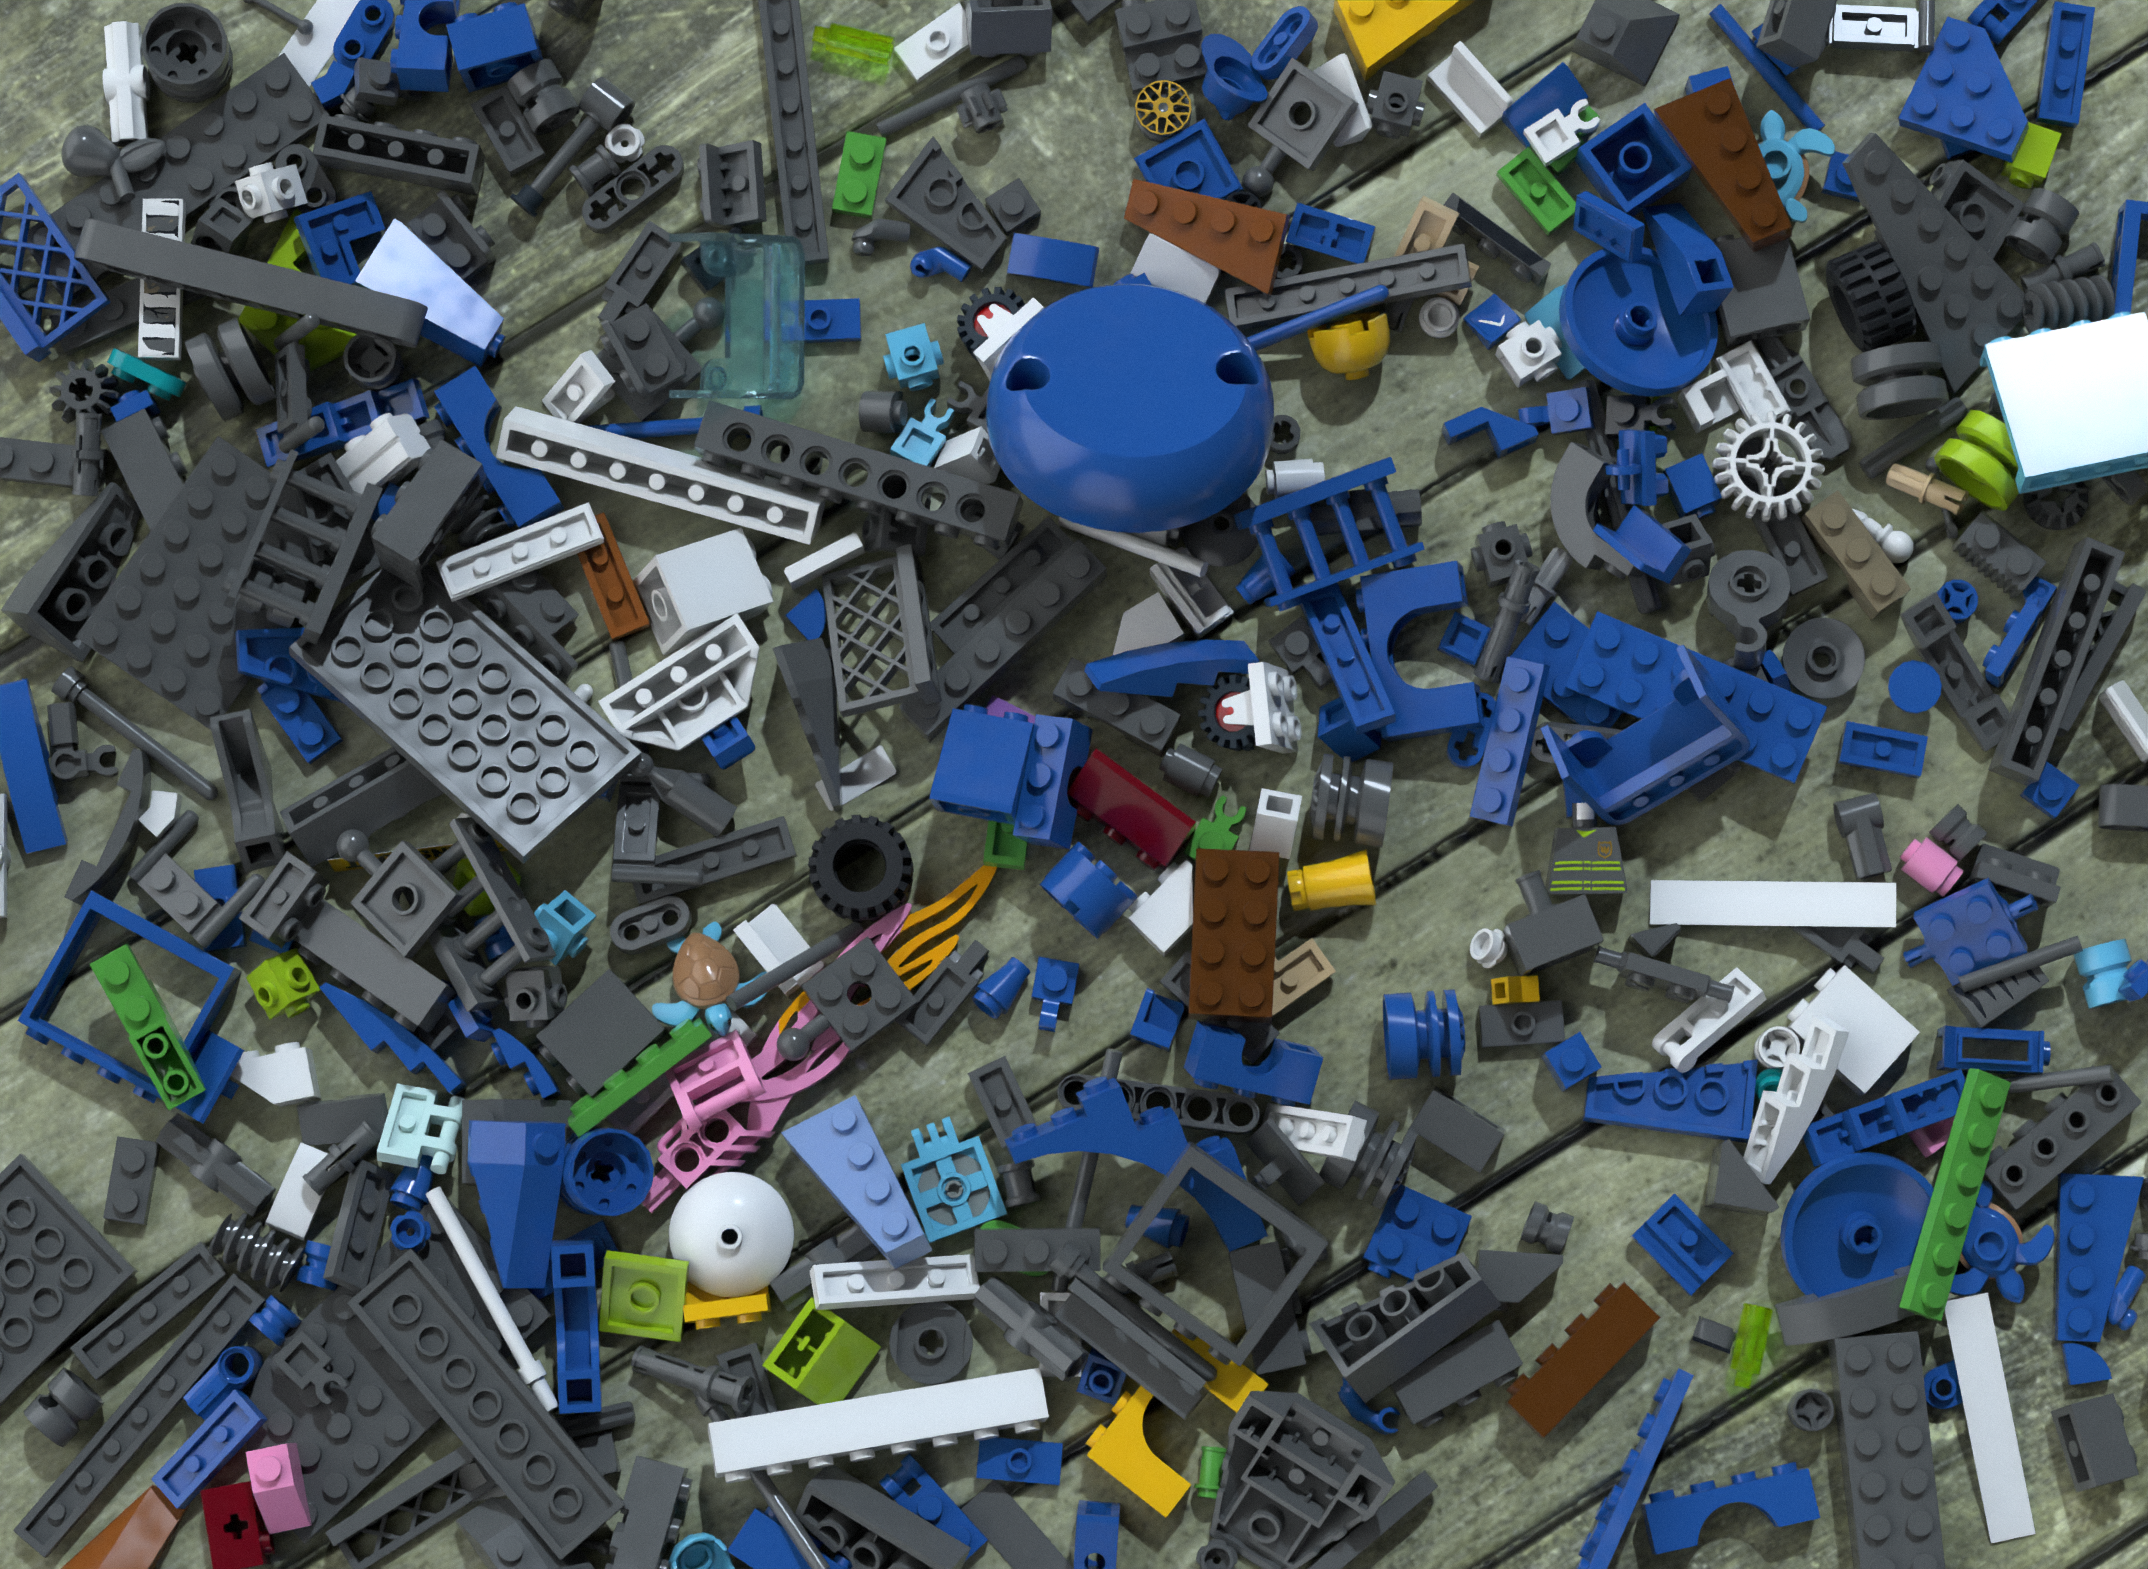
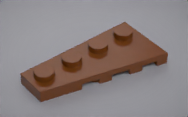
M1133 179L1124 219L1266 294L1272 295L1291 215Z

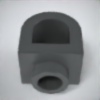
M871 390L865 391L862 394L859 403V423L863 432L900 433L903 430V425L906 424L908 417L907 403L903 401V391Z

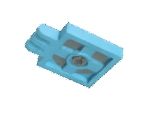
M950 1116L942 1119L943 1129L947 1133L945 1136L939 1137L934 1122L926 1125L932 1141L924 1143V1138L919 1128L911 1130L920 1158L901 1164L929 1243L1008 1215L979 1136L959 1143Z

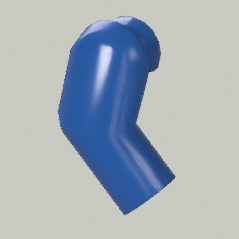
M940 246L917 253L910 263V270L919 278L946 272L960 282H963L973 265L945 247Z
M2128 1266L2114 1288L2107 1314L2112 1326L2116 1324L2124 1331L2129 1330L2137 1320V1313L2128 1307L2146 1278L2145 1273L2138 1267Z

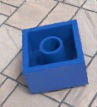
M515 2L504 3L496 6L494 12L480 16L477 13L464 14L454 20L455 23L446 25L458 71L469 93L506 83L521 69L543 60L535 27L525 3L517 5Z
M1643 103L1579 147L1574 160L1604 201L1632 217L1640 213L1644 207L1650 206L1685 182L1692 170L1691 164L1646 103Z

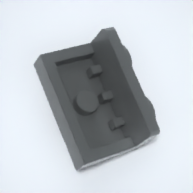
M750 140L722 147H716L709 143L699 145L700 158L698 159L697 167L702 182L700 209L705 223L728 230L736 226L742 227L767 222L761 143Z
M287 851L239 919L282 949L286 942H290L296 937L301 929V921L310 908L316 907L322 901L326 893L325 887L330 881Z

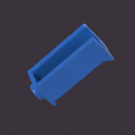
M1947 1025L1938 1029L1937 1037L1943 1038L1942 1060L1937 1062L1936 1070L1956 1071L1961 1069L1962 1072H1968L1969 1068L1988 1073L2032 1075L2043 1073V1066H2049L2051 1047L2049 1041H2044V1031L1968 1028ZM1963 1039L2028 1042L2027 1061L1962 1058Z

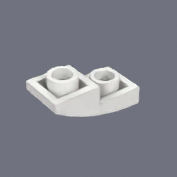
M302 1142L300 1143L265 1225L304 1241L325 1190L319 1196L302 1176L315 1167L328 1153ZM338 1161L333 1166H331L328 1169V1171H330L335 1165H337Z

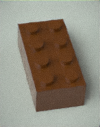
M1196 848L1189 1019L1272 1023L1280 852Z

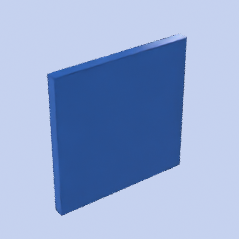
M208 1030L192 1058L206 1090L176 1106V1108L204 1124L219 1095L221 1094L232 1100L240 1086L230 1080L229 1077L244 1050Z

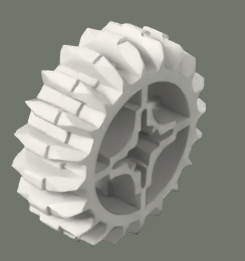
M1769 411L1766 415L1765 423H1763L1758 412H1754L1750 416L1751 427L1745 420L1740 418L1735 423L1738 433L1727 429L1723 437L1728 443H1718L1715 451L1724 457L1715 458L1712 462V467L1725 470V472L1717 474L1714 477V481L1716 484H1728L1720 494L1723 499L1730 497L1732 494L1735 495L1736 499L1731 506L1734 511L1738 510L1742 503L1749 506L1745 514L1746 518L1751 519L1756 509L1761 510L1763 522L1769 521L1771 510L1775 511L1778 520H1784L1787 516L1786 506L1792 513L1798 514L1802 510L1799 500L1810 504L1814 499V496L1808 489L1818 490L1821 487L1822 482L1812 475L1822 474L1825 466L1812 461L1821 458L1823 451L1818 448L1809 449V446L1817 439L1816 436L1810 434L1803 438L1800 435L1806 426L1803 422L1798 423L1795 429L1789 427L1788 425L1791 421V415L1789 414L1784 415L1781 423H1776L1775 412ZM1763 436L1760 453L1747 455L1746 458H1736L1738 449L1745 442ZM1778 439L1787 443L1794 450L1799 462H1796L1795 458L1787 457L1781 453L1778 447ZM1768 452V459L1774 461L1772 465H1777L1769 480L1768 474L1763 472L1765 467L1762 469L1759 467ZM1737 471H1741L1742 475L1753 477L1758 483L1761 495L1746 487ZM1791 474L1800 475L1798 485L1793 490L1784 495L1773 497L1777 479L1789 478Z

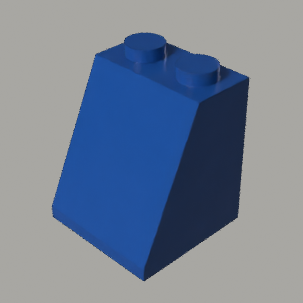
M964 705L963 710L952 709L929 797L937 811L1015 825L1034 723L1028 722V716L1014 712H1004V717L988 715V709L976 705Z

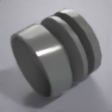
M174 3L160 9L148 20L142 34V53L155 85L167 97L182 103H200L215 97L227 85L233 72V53L221 21L209 9L194 3ZM189 53L192 57H196L197 61L190 64L187 60H184L183 56Z
M1323 754V760L1316 775H1314L1309 813L1313 829L1312 839L1323 840L1325 822L1335 823L1334 842L1340 841L1345 825H1354L1355 844L1382 848L1389 806L1393 762L1366 759L1361 776L1358 777L1352 776L1350 757L1344 756L1342 774L1332 773L1334 755Z
M1355 1100L1348 1115L1367 1120L1364 1130V1144L1358 1152L1356 1161L1327 1157L1319 1175L1325 1183L1339 1190L1346 1186L1352 1176L1359 1178L1360 1182L1356 1198L1361 1201L1370 1184L1377 1187L1378 1191L1371 1206L1381 1210L1384 1203L1394 1192H1397L1413 1160L1415 1142L1419 1132L1409 1127L1400 1144L1392 1140L1400 1122L1394 1120L1382 1135L1375 1131L1379 1112Z

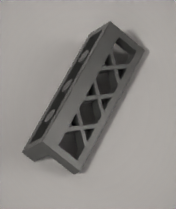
M2114 581L2111 591L2121 597L2114 610L2102 613L2100 619L2107 617L2109 619L2104 628H2102L2101 621L2098 623L2096 629L2098 639L2094 645L2089 647L2088 652L2090 653L2082 665L2057 731V736L2063 737L2072 727L2144 598L2147 590L2134 583L2125 587Z
M1075 1278L1068 1287L1072 1294L1056 1312L1054 1317L1186 1421L1211 1390L1210 1385Z
M462 1445L325 1533L333 1546H339L352 1569H367L498 1485L468 1448ZM475 1462L487 1482L473 1491L457 1488L460 1470ZM453 1475L450 1486L440 1484V1482ZM432 1487L449 1491L446 1506L438 1513L421 1510L424 1494ZM455 1492L466 1494L453 1503ZM417 1498L415 1508L404 1506ZM396 1510L413 1513L410 1530L402 1536L385 1532L389 1515ZM419 1515L430 1517L421 1524L417 1525ZM381 1520L379 1531L369 1529V1527ZM361 1532L377 1535L374 1553L359 1561L348 1540ZM384 1537L394 1539V1541L381 1548Z

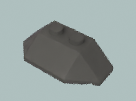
M490 1497L456 1520L457 1525L487 1569H594L579 1546L563 1560H560L510 1499Z

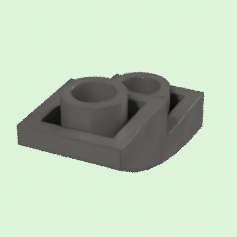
M385 1093L350 1095L339 1100L311 1101L297 1105L302 1141L306 1145L340 1143L355 1131L364 1120L379 1136H382L388 1116Z

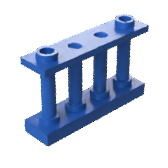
M1391 457L1381 459L1233 514L1238 530L1249 527L1250 533L1256 534L1274 583L1277 595L1264 599L1266 607L1277 605L1279 612L1302 604L1301 595L1392 562L1394 569L1417 561L1415 553L1425 550L1422 542H1416L1407 546L1385 486L1389 484L1387 475L1397 472ZM1360 485H1364L1365 491H1370L1392 550V552L1370 560L1347 500L1351 498L1348 490ZM1323 499L1326 500L1327 506L1332 505L1354 565L1333 574L1329 570L1309 513L1313 512L1310 504ZM1287 513L1289 520L1294 519L1316 579L1295 588L1291 585L1271 527L1274 526L1272 518Z

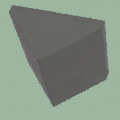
M1730 1139L1713 1148L1704 1207L1759 1216L1767 1215L1779 1208L1778 1204Z

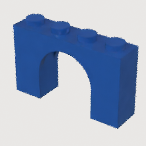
M1458 561L1360 576L1362 588L1356 589V601L1359 612H1365L1367 628L1361 629V637L1367 651L1371 653V660L1396 717V722L1377 728L1375 732L1381 733L1382 738L1386 741L1393 742L1485 727L1480 687L1475 682L1430 689L1417 688L1405 683L1394 663L1396 639L1402 628L1409 621L1426 613L1469 607L1463 566Z

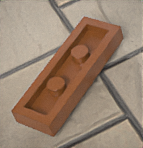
M603 512L595 515V518L604 537V543L579 552L577 555L613 641H616L650 627L651 624L608 519Z

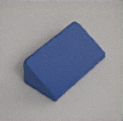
M1562 62L1503 112L1501 120L1526 148H1530V143L1523 134L1524 129L1557 108L1565 118L1570 114L1572 106L1579 100L1588 99V95L1570 68Z

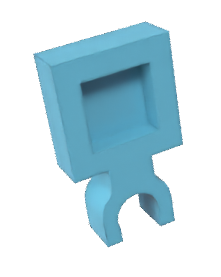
M931 398L925 407L923 421L919 422L910 417L890 448V455L930 467L946 443V436L939 433V431L948 427L954 418V410L948 408L943 417H934L931 413L936 408V400Z

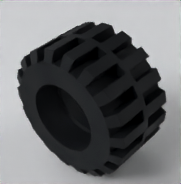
M1873 241L1827 262L1826 282L1832 304L1845 332L1863 353L1890 346L1916 333V312L1910 291L1898 265L1884 247Z
M851 815V819L844 820L841 818L836 820L834 826L830 829L826 827L821 832V838L818 841L815 840L812 846V856L809 857L808 862L810 868L809 877L815 893L822 904L828 910L833 911L836 916L844 920L845 918L852 919L853 922L862 923V920L873 922L880 920V916L895 910L894 908L899 903L902 905L907 898L906 893L908 889H911L913 882V861L904 838L888 822L883 823L877 817L870 815L869 818H863L861 815ZM857 846L875 848L883 856L886 865L882 881L875 888L865 892L848 890L841 884L837 875V864L841 856L849 849Z

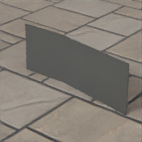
M997 1480L989 1483L961 1508L1013 1569H1073L1070 1563Z

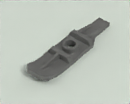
M1777 336L1756 341V345L1763 354L1767 369L1791 410L1789 415H1791L1795 427L1800 422L1806 425L1800 434L1803 438L1810 434H1814L1817 438L1809 446L1810 450L1822 449L1823 455L1819 459L1825 461H1833L1848 452L1852 436L1835 413L1800 354L1785 347ZM1792 381H1801L1805 386V391L1802 394H1794L1790 390V383Z

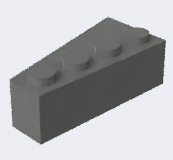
M1464 1252L1415 1274L1414 1281L1404 1286L1395 1287L1393 1284L1380 1290V1297L1361 1306L1354 1302L1341 1308L1342 1314L1325 1321L1322 1317L1309 1324L1343 1377L1366 1403L1502 1304Z
M835 1465L824 1467L807 1484L795 1512L798 1520L834 1553L840 1551L851 1561L853 1565L851 1569H962L971 1549L961 1541Z

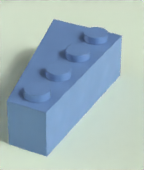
M856 1095L781 1132L790 1149L807 1166L815 1178L828 1190L842 1209L854 1220L895 1269L933 1251Z

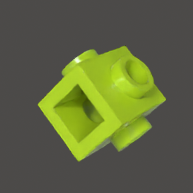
M297 948L266 959L246 977L256 995L257 1001L263 1007L270 1020L286 1014L288 1018L301 1014L310 1007L308 1000L320 991L312 972L308 969Z

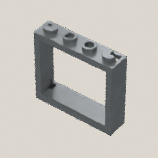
M1190 1141L1105 1259L1103 1270L1108 1273L1105 1279L1115 1288L1124 1293L1130 1288L1141 1296L1142 1299L1139 1303L1157 1317H1160L1164 1312L1175 1320L1176 1323L1173 1327L1191 1341H1194L1198 1336L1211 1347L1208 1349V1352L1225 1365H1229L1233 1361L1241 1366L1329 1243L1327 1237ZM1191 1167L1306 1248L1238 1345L1229 1341L1122 1265Z

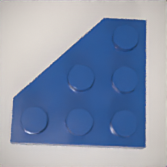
M1947 17L1934 43V50L1930 52L1898 117L1899 125L2013 163L2029 129L2028 120L1986 29Z

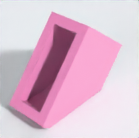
M286 1443L245 1452L253 1495L269 1534L312 1526L297 1443Z

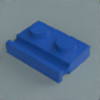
M1675 1193L1630 1236L1689 1296L1734 1254Z

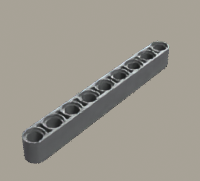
M85 219L74 254L75 260L92 267L296 319H301L308 313H315L320 319V325L416 348L428 311L427 306L410 299L94 219Z

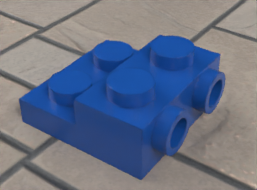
M1400 1184L1397 1192H1394L1388 1199L1362 1259L1370 1262L1367 1270L1387 1279L1391 1278L1392 1273L1408 1279L1406 1283L1408 1284L1414 1281L1415 1274L1456 1256L1472 1216Z

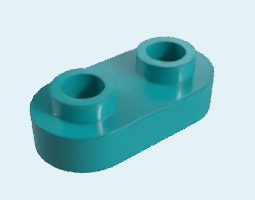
M113 348L107 363L114 366L111 372L113 375L130 383H134L136 377L150 383L147 391L170 401L172 395L181 397L187 384L186 381L117 348Z

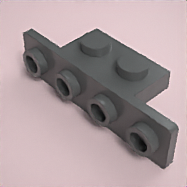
M537 570L473 594L484 606L488 615L498 620L520 646L562 683L567 684L578 667V663L554 637L575 623L579 614Z

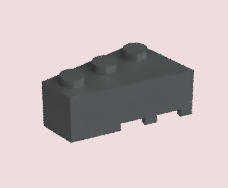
M442 439L434 450L430 448L423 454L418 464L419 471L411 482L406 481L401 485L395 496V505L387 515L384 513L376 520L371 531L373 535L371 538L380 566L422 591L427 582V579L422 577V573L433 554L438 557L443 555L447 546L441 543V541L455 522L459 524L462 522L486 480L482 463Z

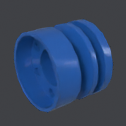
M1455 989L1443 990L1442 1009H1437L1434 991H1427L1424 1010L1417 1011L1411 992L1383 994V1029L1389 1080L1417 1078L1420 1059H1428L1430 1072L1433 1077H1440L1441 1058H1446L1449 1076L1461 1075L1462 1059L1465 1052V1028L1463 1013L1457 1003Z
M591 1128L581 1137L573 1133L565 1140L564 1168L559 1198L567 1207L580 1214L618 1216L631 1212L645 1200L652 1187L654 1166L649 1150L638 1137L625 1130ZM594 1165H602L603 1170L598 1174L599 1179L591 1178V1173L595 1171Z

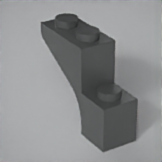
M251 709L210 717L211 732L232 813L234 842L244 870L247 872L275 866L285 855L284 830L273 802L271 766Z

